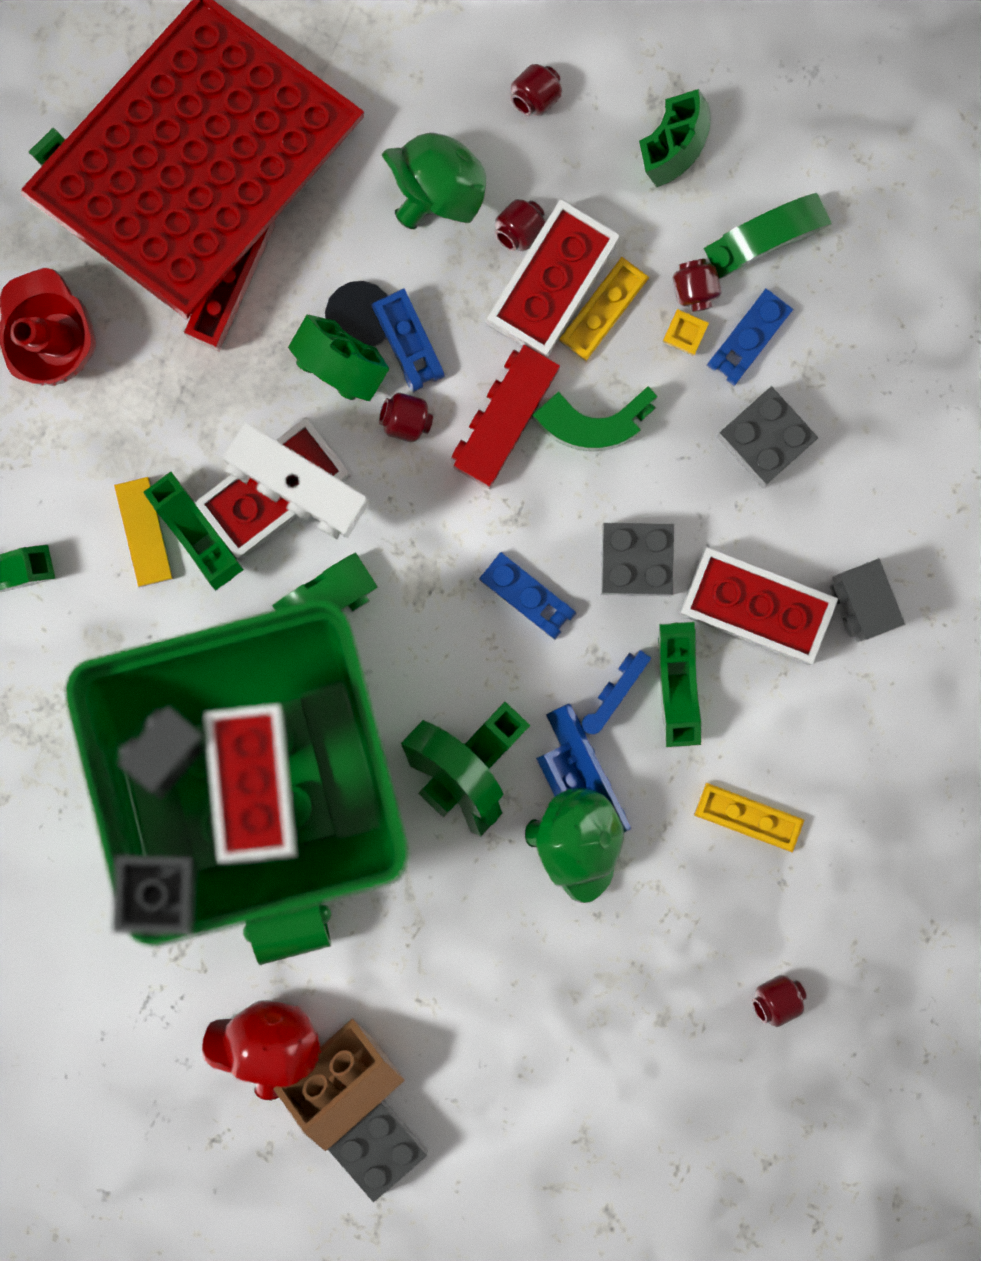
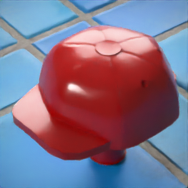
M41 268L16 277L3 287L0 295V346L6 366L12 376L41 386H56L74 378L83 370L96 350V337L93 325L83 302L72 295L62 276L56 270Z
M261 1000L253 1003L233 1019H218L210 1022L203 1037L201 1050L204 1061L211 1067L231 1073L239 1080L255 1083L254 1093L263 1100L279 1098L274 1091L275 1087H289L307 1077L319 1062V1054L322 1052L320 1050L318 1033L305 1012L299 1006L270 1000Z

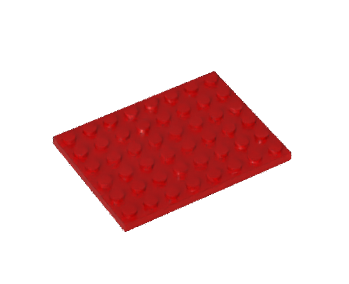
M191 0L22 187L21 195L188 320L364 118V111L214 0Z

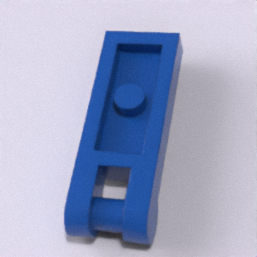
M405 288L372 303L371 306L399 362L410 390L415 392L422 389L423 384L430 380L436 382L444 378V371ZM423 358L426 367L417 371L413 362Z
M766 288L711 358L707 366L714 372L719 370L728 377L726 381L735 386L793 311V308ZM730 351L742 359L737 366L726 359Z
M502 552L497 555L479 578L482 583L554 640L560 635L561 631L559 629L566 620L571 621L577 613ZM549 604L556 612L549 620H546L540 614Z
M641 650L635 656L630 652L618 668L623 674L616 684L609 681L598 696L602 704L595 714H588L583 717L581 726L585 733L597 734L602 730L651 660L650 656Z

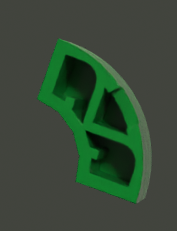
M699 89L665 99V114L661 124L651 135L639 141L645 172L656 187L665 185L682 175L695 162L704 148L710 129V107Z
M307 314L288 346L291 353L297 359L296 364L300 369L314 374L328 385L337 389L341 396L349 400L359 398L370 402L389 371L388 365L376 347L364 344L353 338L335 320Z
M355 552L322 571L313 580L297 587L272 606L275 610L312 600H326L337 605L341 611L350 608L354 612L370 602L367 595L377 589L378 586Z

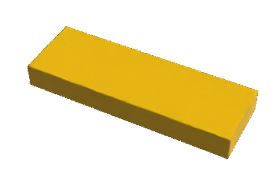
M621 257L559 338V342L587 361L649 280V276Z
M149 477L114 485L138 587L173 579L158 513L143 493L151 486Z
M705 783L694 812V816L792 853L805 821L799 817Z

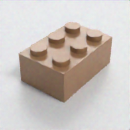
M353 1018L320 1047L322 1052L319 1054V1062L307 1077L289 1087L274 1088V1091L303 1133L324 1151H327L405 1081L376 1040Z

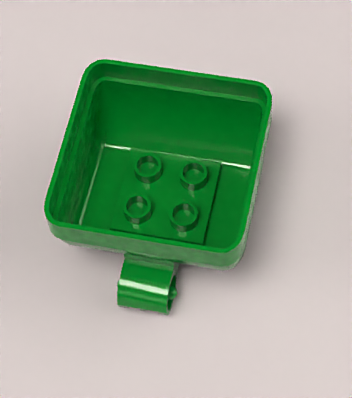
M312 600L88 659L76 665L69 674L65 687L66 704L113 896L116 856L192 858L196 861L193 936L128 934L134 941L148 947H164L244 926L242 931L243 937L247 942L251 943L257 963L263 965L331 947L327 923L331 919L332 914L330 908L325 905L326 903L390 887L399 882L406 873L410 856L402 817L355 636L346 615L337 605L326 600ZM279 705L283 710L297 857L222 865L218 862L208 748L203 751L162 799L152 794L118 764L123 758L120 755L123 747L132 738L138 740L147 730L144 726L145 723L158 709L163 712L168 706L207 740L204 716L206 712Z

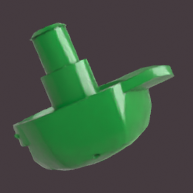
M426 133L414 137L401 148H388L382 153V158L390 167L399 189L407 198L395 210L396 218L401 225L409 229H416L417 225L427 214H436L440 217L463 223L472 222L485 199L486 172L481 162L464 144L443 134Z
M573 788L559 793L551 800L541 821L534 819L527 824L525 840L530 847H537L538 855L552 882L556 886H562L571 899L580 903H587L598 898L610 885L614 875V868L621 853L624 829L614 807L604 795L594 790Z

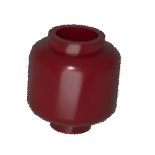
M540 64L528 66L511 83L512 95L510 99L514 107L526 116H541L546 113L561 98L562 88L559 83L561 80L559 74L550 66L544 67Z
M521 199L512 201L495 219V236L499 243L510 251L528 250L546 223L543 217L545 215L543 209L534 201L527 202Z
M706 259L679 264V270L672 276L678 304L681 306H691L692 312L713 308L711 301L718 299L722 294L716 266L707 264Z
M396 393L391 399L386 398L379 415V425L383 426L386 435L408 442L417 441L423 433L428 434L433 422V414L428 413L427 402L422 398L404 393Z
M779 975L756 988L755 998L752 999V1006L762 1023H769L774 1027H780L799 1017L804 1012L803 1000L807 996L799 981L795 980L793 982L788 976Z

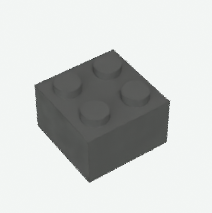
M773 386L768 388L716 436L762 488L819 438Z
M603 523L601 595H673L674 524Z
M880 558L832 577L834 584L830 585L832 596L838 598L837 605L842 603L847 616L842 618L849 637L855 636L857 642L905 625Z
M168 706L163 712L158 709L150 716L144 725L147 728L145 733L138 740L132 738L120 752L123 758L118 762L123 769L160 799L168 793L207 748V740Z
M116 856L112 932L117 934L193 936L196 861L192 858Z
M385 1100L381 1101L328 1149L373 1203L420 1163L428 1153L425 1146Z

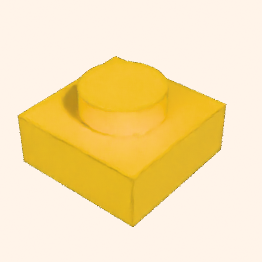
M677 309L662 342L694 356L709 323Z

